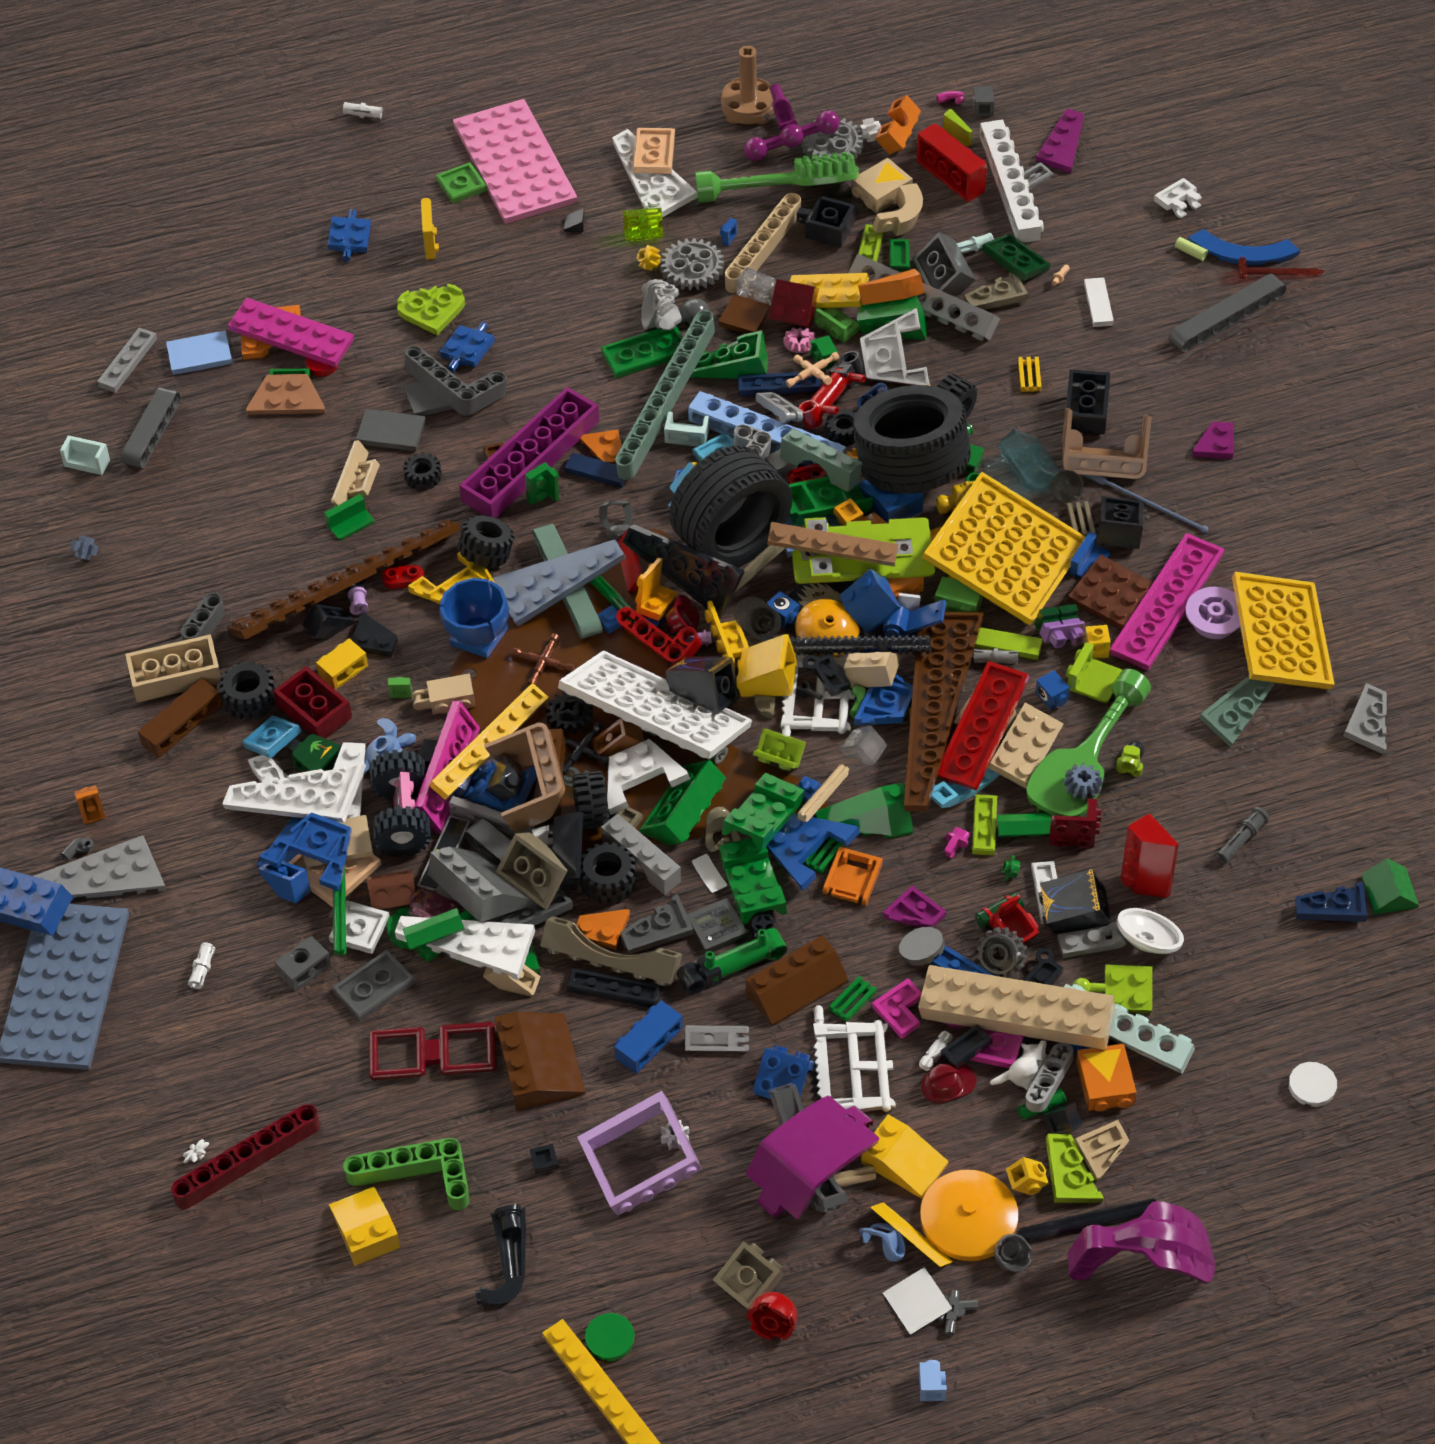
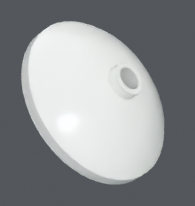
M1129 908L1121 911L1118 915L1117 926L1119 931L1133 946L1142 951L1155 954H1169L1179 950L1184 942L1181 930L1169 919L1158 913L1146 909Z

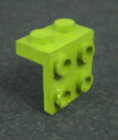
M1086 642L1082 650L1078 649L1074 665H1069L1067 669L1068 686L1070 691L1103 703H1108L1113 695L1112 684L1122 669L1093 659L1094 645Z

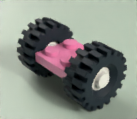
M392 750L393 753L386 751L383 752V756L379 754L376 756V760L373 759L371 761L370 782L373 792L377 793L379 797L385 796V799L388 800L391 797L393 798L394 810L388 808L387 812L381 811L379 816L376 815L374 818V845H376L377 850L381 849V853L385 854L388 852V856H394V854H398V857H402L403 854L412 856L413 852L418 854L421 852V849L425 850L427 845L430 844L431 839L428 815L426 816L424 811L419 812V809L415 808V801L411 799V796L415 797L417 792L420 793L426 776V765L424 759L422 760L420 755L416 756L413 751L407 753V750H402V752Z

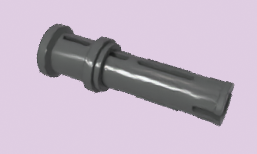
M1254 807L1252 814L1240 822L1239 830L1216 853L1217 859L1227 864L1250 837L1256 836L1259 833V828L1270 821L1268 813L1261 807Z

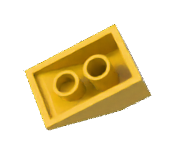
M888 1114L874 1132L880 1138L878 1143L862 1154L861 1164L866 1167L873 1166L878 1174L923 1199L927 1189L938 1179L948 1165V1160L908 1125Z
M375 1187L329 1204L355 1266L400 1248L398 1233Z

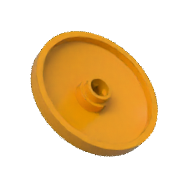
M959 1170L940 1177L927 1189L921 1203L920 1221L926 1238L946 1256L962 1261H979L994 1256L995 1244L1003 1235L1016 1232L1018 1207L1009 1188L996 1177L977 1170Z

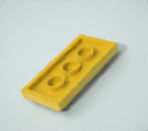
M867 273L792 275L790 282L819 288L815 308L861 307L862 303L858 285L868 282L869 277Z

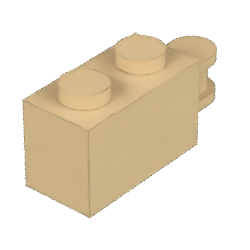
M470 673L427 681V689L416 690L412 693V699L415 700L413 703L414 709L432 708L433 715L449 712L452 701H461L466 709L476 707Z

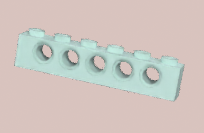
M1065 984L1064 986L1065 988L1086 991L1083 987L1077 984H1073L1072 986ZM1115 1004L1109 1039L1118 1044H1124L1126 1048L1183 1074L1195 1050L1194 1045L1191 1043L1192 1040L1182 1034H1179L1177 1037L1169 1033V1028L1161 1024L1154 1026L1148 1023L1149 1019L1140 1014L1133 1016L1127 1013L1128 1009ZM1123 1022H1129L1131 1027L1127 1031H1120L1119 1025ZM1150 1032L1152 1038L1146 1042L1141 1041V1034ZM1166 1042L1174 1044L1173 1049L1169 1052L1161 1050V1046Z

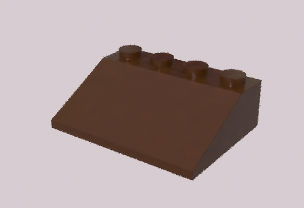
M513 1012L494 1017L496 1032L516 1110L585 1095L583 1081L564 1013Z

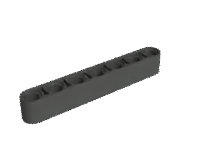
M1268 274L1177 326L1171 331L1168 338L1182 352H1187L1278 300L1285 294L1287 286L1273 274Z

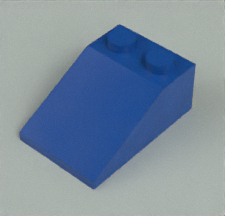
M867 480L858 483L865 498L872 497L873 504L871 509L887 523H889V519H906L923 512L924 495L921 492L908 494L892 493L871 485Z

